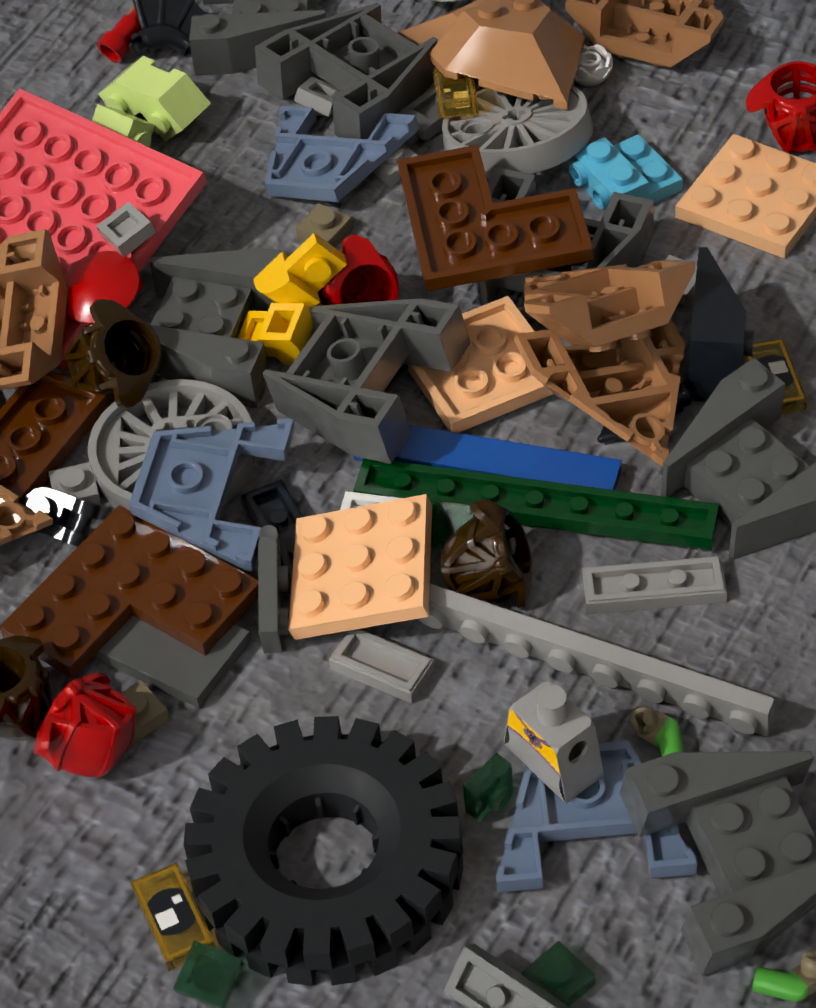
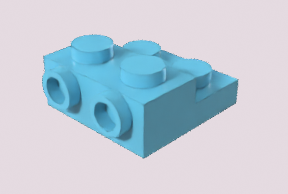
M639 134L615 145H612L606 137H603L586 145L571 158V164L569 165V173L573 182L577 186H582L591 196L596 207L604 211L613 192L653 200L654 204L683 190V178Z

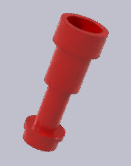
M135 7L129 15L124 14L112 31H106L97 42L99 51L113 62L120 63L130 51L131 35L141 30Z

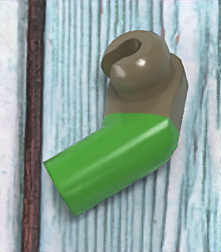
M646 706L639 707L632 713L630 717L631 727L641 739L658 747L661 757L674 752H685L682 731L676 720Z
M816 951L804 953L801 965H798L788 973L757 966L752 992L791 1002H800L816 992Z

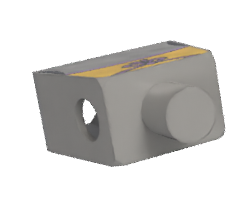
M545 681L517 700L509 708L504 745L565 804L604 776L596 727L592 720L567 697L562 687Z

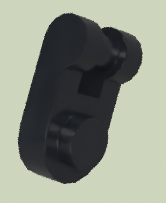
M45 487L33 489L23 501V505L36 513L40 510L53 518L52 525L37 530V532L77 547L89 536L88 531L92 519H98L102 507L70 494ZM72 510L76 513L71 528L66 527Z

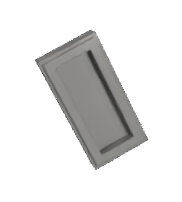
M362 629L348 631L329 658L331 670L411 704L435 670L434 659Z

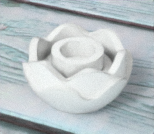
M584 45L580 53V63L575 82L582 86L590 87L605 81L613 70L612 55L601 45Z

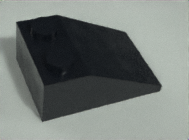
M699 247L690 334L688 387L692 392L693 401L706 402L722 379L750 361L744 360V356L752 357L754 330H745V308L708 247Z

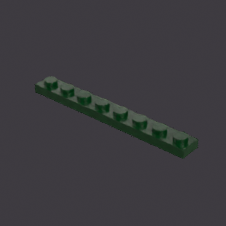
M364 458L353 490L356 493L396 498L427 494L430 502L434 503V513L473 518L474 516L470 509L471 504L478 500L486 499L511 511L521 525L712 550L719 513V504L397 461L387 464Z

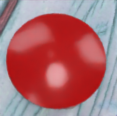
M101 251L87 255L77 261L64 276L68 288L66 314L80 323L92 324L94 320L89 307L95 300L99 299L114 300L128 309L143 287L142 278L132 260L127 256L123 257L118 252Z

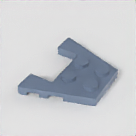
M282 106L279 112L281 124L279 127H276L275 131L276 148L275 151H271L264 183L268 195L339 202L418 131L420 127L416 115L384 113L368 139L307 135L317 120L313 108Z
M277 419L276 425L255 427L254 421L238 423L236 429L211 431V426L153 431L129 502L131 514L244 570L253 571L258 555L261 527L220 521L219 519L239 455L243 454L285 461L295 430L294 419Z
M629 740L598 743L604 776L566 804L525 766L516 799V810L511 828L508 829L505 840L503 858L496 873L497 893L543 889L539 850L540 842L637 833L620 796V790L628 767L641 764ZM678 825L644 836L650 879L696 874V856L691 848L686 847L679 834Z

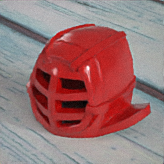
M794 61L779 66L758 82L750 90L746 98V108L750 113L763 109L773 136L783 152L786 153L816 151V86L800 82L802 80L816 85V65L812 63ZM793 81V83H790V84H788V85H785V86L779 88L781 85H783V84H785V83H787V82ZM793 92L792 98L782 97L788 93ZM800 92H807L813 94V96L800 97Z
M349 235L344 238L341 253L345 255L347 265L318 292L320 303L323 305L397 300L399 292L398 277L388 258L378 253L372 243L360 235Z
M92 673L82 678H75L65 686L53 701L38 731L33 752L35 755L45 758L58 772L64 770L79 776L101 778L120 761L132 744L137 719L136 707L122 694L112 689V686L109 685V677L102 673Z

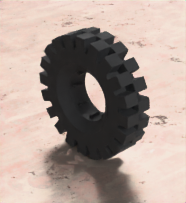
M339 716L314 717V733L311 736L305 737L302 735L298 720L273 726L276 745L268 747L259 734L239 744L237 749L241 764L237 765L223 757L208 773L212 791L198 788L191 803L190 812L193 823H185L183 845L187 857L185 862L198 911L208 931L211 929L215 930L217 942L234 959L245 952L249 969L269 978H272L280 965L285 967L287 981L291 984L314 986L317 970H329L332 986L357 982L355 965L364 962L368 963L374 976H377L398 966L396 948L402 945L414 955L432 939L430 921L443 925L454 906L452 890H460L463 873V845L457 800L449 781L443 783L441 767L427 751L416 758L415 742L394 730L382 742L379 723L356 718L349 735L341 733ZM325 817L344 818L353 821L357 826L359 824L362 825L373 835L372 842L374 853H376L373 861L367 869L364 868L357 878L346 884L326 889L307 888L297 885V882L293 879L291 881L287 880L277 871L279 868L276 852L278 846L286 836L288 837L293 829L308 821Z

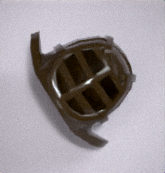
M107 299L95 300L89 307L94 323L83 327L72 340L67 352L64 353V359L68 362L69 372L72 377L71 385L74 388L90 392L114 393L117 406L123 409L133 407L143 399L150 382L153 380V376L159 370L161 365L160 340L152 326L120 303ZM131 339L136 343L139 350L136 349Z
M478 500L470 506L474 514L473 518L462 524L445 541L441 549L439 567L441 573H443L446 585L451 591L481 601L488 599L498 600L507 594L517 591V609L525 608L532 581V556L525 532L511 511L490 500ZM514 537L516 542L515 553H513L510 541Z
M11 636L0 639V737L36 740L41 724L52 706L53 700L49 683V672L38 659V656L44 651V646L40 639L28 636Z

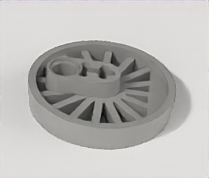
M573 86L572 92L570 91L567 110L553 107V100H543L536 97L534 101L485 88L473 93L476 114L444 117L442 123L444 151L478 145L487 178L492 177L496 167L533 174L557 166L579 153L588 144L593 134L592 117L587 99L582 91ZM472 103L463 107L451 108L446 115L472 113Z
M187 379L150 383L143 399L135 406L123 409L117 406L114 401L100 415L91 430L88 441L90 467L98 487L107 501L115 508L120 505L130 511L129 502L153 431L211 426V431L236 429L238 423L252 422L247 409L234 395L216 385ZM179 406H189L184 416H179ZM169 407L168 417L161 419L157 410ZM205 409L210 410L207 414H203ZM147 414L152 427L139 420L138 417ZM239 455L224 505L231 501L247 483L253 471L255 456Z

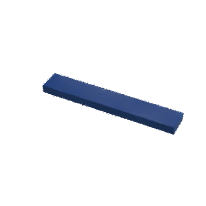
M409 425L411 435L394 459L397 462L616 490L622 470V460L413 425ZM353 456L354 460L363 461V458Z

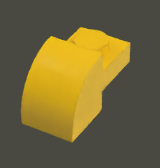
M313 233L290 256L282 251L253 280L256 289L275 303H305L310 308L320 303L318 292L347 265L343 253Z
M271 303L268 311H248L237 338L264 342L266 356L276 357L284 365H292L309 341L314 328L310 308L305 303Z

